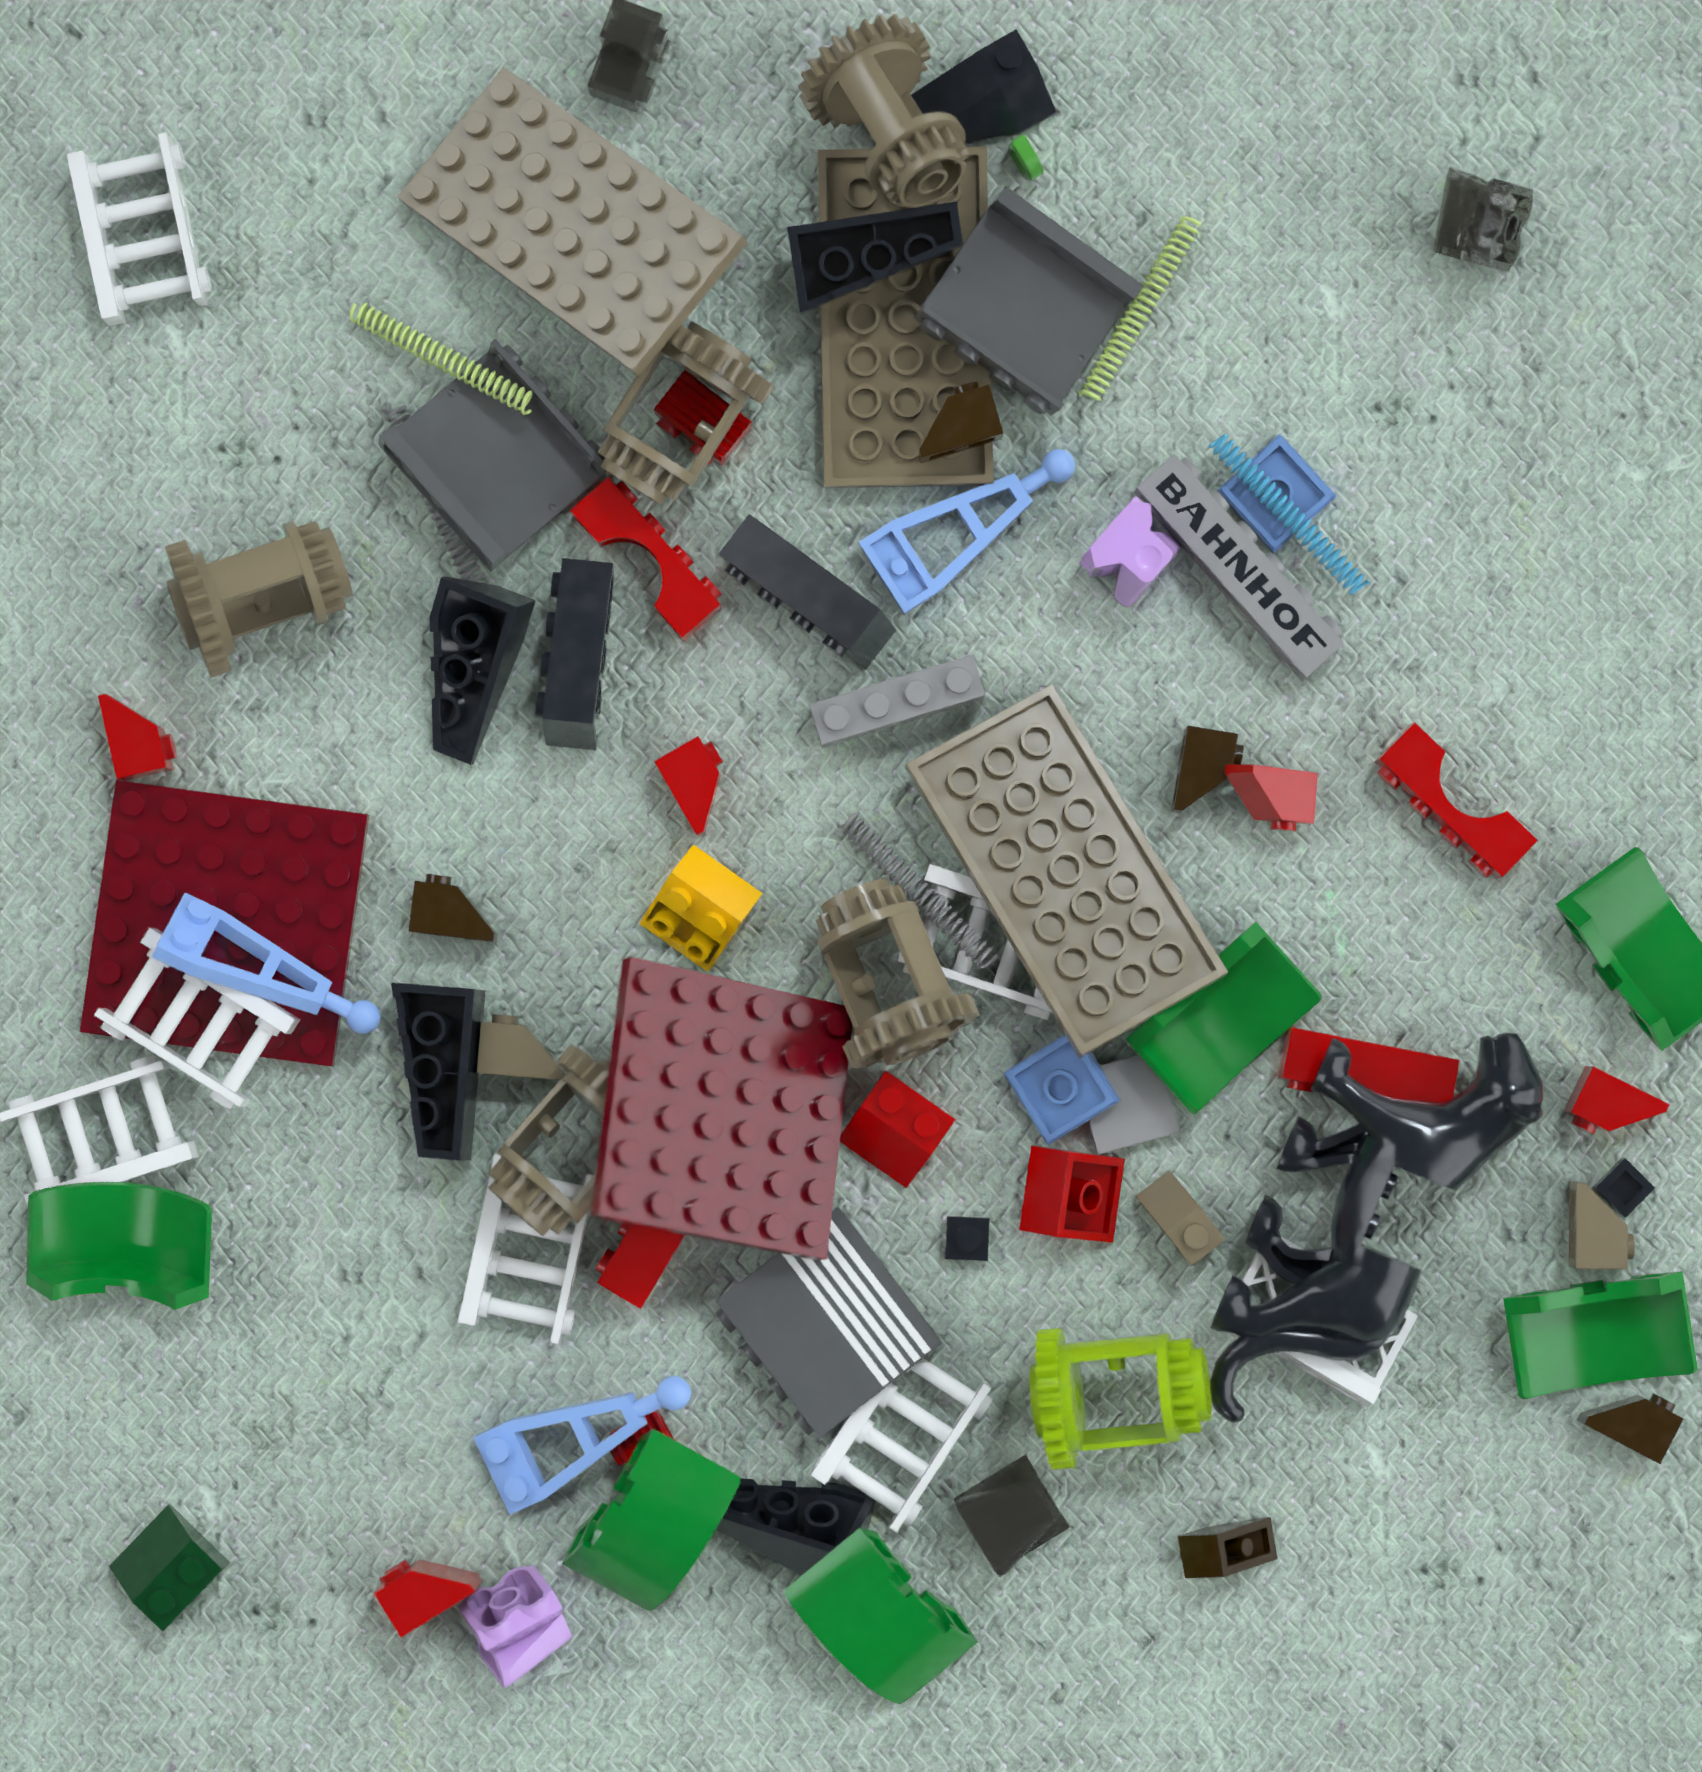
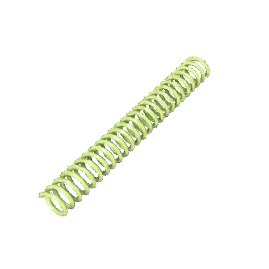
M1187 216L1179 218L1180 224L1175 225L1176 231L1171 232L1172 238L1167 239L1168 245L1162 247L1164 252L1158 254L1160 260L1154 261L1155 267L1150 268L1151 274L1145 276L1147 281L1141 283L1144 285L1143 289L1140 290L1138 296L1133 300L1134 303L1128 305L1130 310L1124 312L1126 318L1120 319L1122 325L1116 326L1117 332L1112 333L1113 339L1107 341L1109 347L1103 348L1105 354L1099 355L1100 361L1095 362L1096 368L1090 370L1092 376L1086 377L1088 383L1082 384L1083 390L1078 391L1079 397L1084 394L1097 401H1101V397L1092 393L1087 387L1095 389L1101 394H1106L1104 389L1098 387L1091 380L1109 387L1110 384L1101 379L1096 373L1102 374L1111 380L1114 379V376L1103 370L1099 365L1107 367L1114 372H1118V368L1109 364L1104 358L1112 360L1118 365H1123L1121 360L1112 356L1108 351L1126 358L1127 355L1118 350L1113 344H1117L1128 351L1131 350V347L1121 342L1116 336L1122 337L1130 343H1135V340L1122 332L1121 329L1129 331L1135 336H1140L1138 331L1129 327L1125 322H1129L1140 329H1143L1144 326L1131 318L1129 314L1145 322L1148 321L1147 317L1138 313L1133 307L1139 308L1149 315L1152 314L1150 309L1141 305L1137 300L1146 302L1152 307H1157L1155 302L1147 299L1142 293H1146L1156 300H1160V296L1150 291L1145 285L1151 286L1161 293L1165 292L1164 288L1155 284L1150 278L1156 279L1166 286L1169 285L1167 280L1159 277L1154 271H1158L1169 278H1174L1172 273L1164 270L1159 264H1163L1173 271H1178L1177 267L1167 262L1162 256L1181 264V259L1170 254L1167 249L1173 250L1183 257L1186 256L1184 251L1176 248L1171 242H1175L1185 249H1190L1189 244L1179 240L1175 235H1180L1190 242H1195L1192 236L1184 233L1179 227L1187 229L1194 235H1198V230L1188 226L1183 220L1190 221L1198 226L1202 225L1201 222Z
M367 302L361 305L357 318L353 319V313L357 306L353 303L349 314L351 323L357 322L359 327L364 326L365 330H371L372 334H378L379 338L385 337L387 342L392 341L394 346L399 345L402 350L407 349L409 354L414 352L415 357L421 356L422 361L428 360L429 365L435 364L437 369L442 368L443 372H449L452 377L457 376L458 380L464 379L465 384L471 383L472 388L478 387L479 391H485L487 396L492 395L495 400L500 399L501 403L507 402L508 407L514 406L515 411L521 410L523 415L532 412L531 409L525 411V407L532 398V391H528L525 394L521 406L517 407L525 393V387H521L518 390L514 402L511 404L510 400L518 389L517 383L511 386L507 398L503 400V396L510 387V379L503 383V375L496 379V371L489 375L485 387L481 388L489 374L488 367L481 372L482 364H478L474 368V360L467 364V356L460 360V352L453 356V348L446 352V345L444 344L439 348V341H435L431 345V337L424 341V333L417 337V329L410 333V325L403 329L404 324L402 321L396 325V318H392L389 321V314H385L382 317V310L375 313V306L368 309ZM364 317V322L360 323V320ZM371 319H372L371 326L368 327L367 324H368V323L371 321ZM379 323L378 330L375 331L374 328ZM386 327L385 334H381V331ZM393 331L392 338H389L388 335ZM400 335L399 341L396 342L395 339ZM407 337H408V340H407L406 345L403 346V342H404V341L407 339ZM415 341L414 348L410 350V346ZM422 345L421 352L418 354L417 350ZM428 349H429L428 356H427V357H424V354H425V353L428 351ZM437 352L436 357H435V360H434V361H431V358H432V357L435 355V353ZM444 356L443 361H442V364L439 365L438 362H439V361L442 359V357ZM451 360L449 368L446 369L445 366ZM458 364L456 372L453 373V369ZM465 368L464 375L461 377L460 373ZM472 372L471 379L468 381L467 377ZM480 372H481V375H480V377H479L478 383H477V384H474V381L476 380V378L479 376V374H480ZM495 381L492 391L489 392L488 389ZM502 385L501 390H500V394H499L498 396H496V392L498 391V389H499L500 386Z

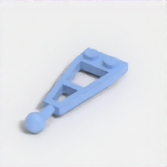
M1051 450L1044 456L1042 467L1021 480L1013 473L995 480L994 484H984L896 518L859 541L858 545L903 615H905L945 588L1033 502L1029 494L1050 481L1061 483L1070 479L1075 471V460L1066 450ZM1008 490L1015 503L992 525L985 529L972 509L971 504ZM957 511L975 541L935 579H932L903 534V531Z
M184 893L152 955L153 958L191 976L317 1015L320 1007H323L346 1018L348 1026L359 1034L371 1033L380 1023V1011L374 1003L368 1000H359L353 1003L330 992L329 988L332 984L330 980L225 911L187 893ZM214 930L263 961L265 964L260 974L257 975L201 957ZM277 970L304 989L273 980L272 978Z
M669 1376L660 1382L657 1392L639 1400L631 1392L519 1416L488 1429L473 1438L510 1515L546 1499L645 1426L647 1424L645 1415L663 1407L672 1411L684 1408L691 1398V1389L683 1378ZM621 1410L627 1424L600 1443L588 1416ZM569 1421L585 1455L545 1483L521 1431Z

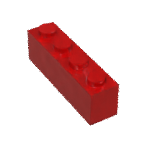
M1293 1027L1288 1028L1286 1032L1278 1078L1288 1080L1287 1088L1312 1092L1311 1087L1332 1038H1335L1347 1046L1352 1055L1348 1074L1374 1092L1392 1099L1439 1103L1453 1098L1460 1063L1458 1059Z
M622 1223L617 1234L624 1238L615 1252L608 1248L595 1269L602 1274L597 1283L641 1309L685 1235Z

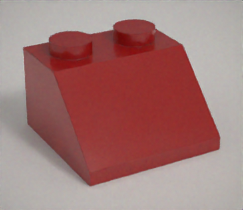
M885 1070L842 1131L840 1142L907 1188L956 1119Z
M1031 1146L1019 1230L1060 1238L1113 1243L1125 1159Z
M405 1559L384 1572V1575L379 1578L382 1584L374 1592V1595L400 1638L473 1594L483 1580L476 1572L421 1559L409 1565Z

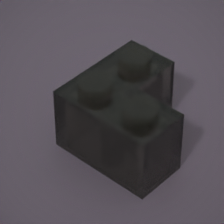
M626 0L612 1L599 36L602 48L587 85L590 96L635 113L638 112L641 102L646 104L649 102L656 82L655 79L650 77L655 64H663L670 46L663 14Z

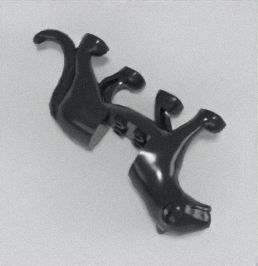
M1505 1032L1496 1035L1494 1038L1488 1035L1481 1037L1478 1066L1474 1079L1464 1091L1443 1103L1392 1099L1367 1088L1348 1074L1352 1061V1055L1348 1047L1332 1038L1311 1090L1334 1100L1349 1112L1359 1124L1318 1140L1317 1132L1313 1125L1298 1116L1276 1167V1170L1283 1172H1304L1350 1164L1342 1181L1334 1207L1331 1223V1247L1319 1250H1303L1289 1247L1282 1240L1279 1231L1283 1222L1282 1207L1275 1199L1264 1195L1245 1243L1267 1261L1278 1277L1290 1282L1294 1286L1260 1305H1251L1252 1296L1249 1287L1241 1279L1235 1276L1231 1277L1210 1326L1211 1329L1218 1332L1234 1333L1240 1336L1228 1345L1216 1360L1210 1380L1212 1404L1214 1409L1224 1419L1232 1423H1238L1244 1419V1408L1234 1396V1381L1238 1371L1247 1362L1265 1354L1276 1352H1300L1332 1360L1358 1361L1377 1352L1400 1325L1413 1298L1422 1270L1361 1242L1364 1237L1371 1240L1381 1217L1375 1213L1380 1197L1388 1200L1398 1177L1391 1173L1394 1165L1456 1191L1470 1180L1496 1152L1513 1141L1530 1124L1536 1123L1543 1116L1541 1108L1543 1081L1526 1045L1517 1033Z

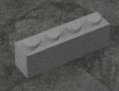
M972 654L811 703L810 710L821 746L825 748L983 700L985 692Z

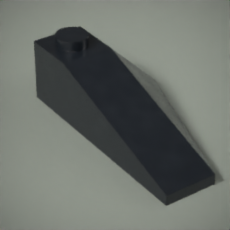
M1017 29L980 49L911 94L923 114L943 112L956 117L965 131V143L967 145L1000 136L1019 135L1056 114V109L1038 65Z
M445 576L441 577L429 617L434 647V656L430 657L435 685V697L432 699L434 751L469 765L474 764L523 644L536 600L497 585Z
M740 1478V1485L716 1529L802 1576L859 1528H869L876 1501L858 1489L839 1483L827 1482L825 1485L822 1483V1488L796 1487V1481L782 1480V1486L758 1485L754 1479Z

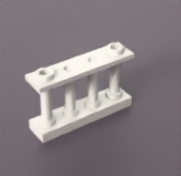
M167 133L158 134L161 152L99 165L97 161L91 162V159L83 150L66 154L101 319L108 326L126 323L123 310L129 309L130 304L190 291L192 292L193 300L199 306L208 305L206 292L212 291L211 281L206 266L200 267L179 172L180 169L186 168L184 155L180 143L173 144ZM165 168L170 193L107 206L106 202L100 203L97 187H102L104 181ZM174 209L179 234L116 247L115 243L109 244L106 228L112 227L113 222ZM183 250L188 275L125 288L123 284H117L114 269H119L121 263Z
M929 864L924 882L932 884L931 888H934L932 897L940 894V898L928 909V912L932 911L940 901H946L945 905L935 913L933 918L939 916L947 907L949 899L954 900L956 892L972 897L970 905L973 906V910L968 922L969 928L965 931L964 937L972 929H975V934L965 942L963 947H966L976 936L981 935L982 937L991 911L971 877ZM925 916L923 925L932 946H934L940 927H936V921H930V916ZM1008 939L993 984L969 976L973 963L971 962V957L965 956V951L959 950L953 970L941 967L947 979L1025 1004L1024 1013L1048 1020L1050 1013H1052L1037 987L1033 997L1009 989L1019 957ZM980 941L970 949L969 953L975 951ZM900 953L897 962L905 964ZM905 964L903 973L909 974V971Z
M149 928L141 943L150 948L147 956L150 958L115 1013L107 1008H98L95 1016L104 1021L101 1029L123 1041L125 1036H128L212 1089L209 1097L224 1107L231 1109L234 1104L239 1107L246 1106L250 1098L238 1091L272 1035L277 1037L280 1031L285 1034H292L301 1019L270 1000L185 973L183 976L186 980L152 1035H148L129 1022L163 968L170 967V965L152 957L163 932L158 929ZM209 985L222 994L219 999L222 1004L186 1059L167 1047L166 1043L199 991H205ZM245 1008L258 1016L255 1022L258 1027L224 1081H221L202 1069V1066L236 1012L241 1014Z
M152 1055L130 1062L131 1071L57 1095L34 1101L32 1094L9 1101L10 1110L0 1113V1122L18 1119L37 1182L33 1183L35 1190L73 1183L124 1182L198 1158L199 1155L194 1141L182 1144L180 1136H175L157 1080L156 1073L171 1069L169 1062L166 1060L156 1062L155 1056ZM137 1079L140 1080L159 1143L155 1144L158 1152L143 1157L141 1156L140 1149L135 1150L115 1088V1086ZM99 1092L119 1155L115 1157L117 1165L101 1170L99 1162L94 1163L75 1103V1099ZM56 1105L59 1107L78 1169L74 1170L76 1178L60 1183L59 1176L54 1177L34 1115L35 1112ZM29 1194L24 1195L27 1207Z
M498 1153L494 1154L492 1168L501 1159ZM593 1173L586 1174L584 1186L594 1176ZM490 1176L458 1322L475 1326L479 1323L480 1316L487 1318L488 1314L543 1325L553 1328L550 1342L559 1344L563 1334L571 1335L576 1311L568 1308L589 1211L576 1223L575 1227L565 1226L558 1235L549 1229L542 1236L518 1215L510 1214L511 1209L504 1208V1203L488 1189L494 1182V1179ZM546 1178L570 1200L584 1187L583 1185ZM506 1230L571 1244L566 1269L502 1256L501 1251L495 1250L498 1233L505 1234ZM497 1272L562 1286L557 1311L492 1297L491 1292L485 1291L489 1275L496 1276Z
M925 1358L906 1372L908 1373L912 1370L965 1405V1408L952 1427L897 1392L898 1387L891 1383L845 1418L811 1470V1476L824 1485L830 1477L836 1480L841 1477L894 1512L895 1514L889 1522V1527L895 1532L899 1530L902 1524L910 1527L922 1508V1505L917 1503L931 1479L971 1418L974 1416L980 1420L993 1398L987 1395L991 1387L982 1380L976 1391H973ZM877 1405L882 1408L889 1406L942 1441L929 1463L873 1427L874 1422L869 1417ZM854 1440L859 1444L864 1441L918 1477L905 1499L849 1463L851 1458L845 1454Z

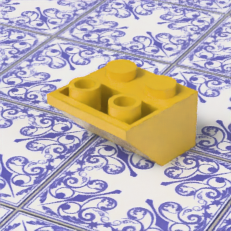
M693 844L672 870L639 924L709 972L763 893Z

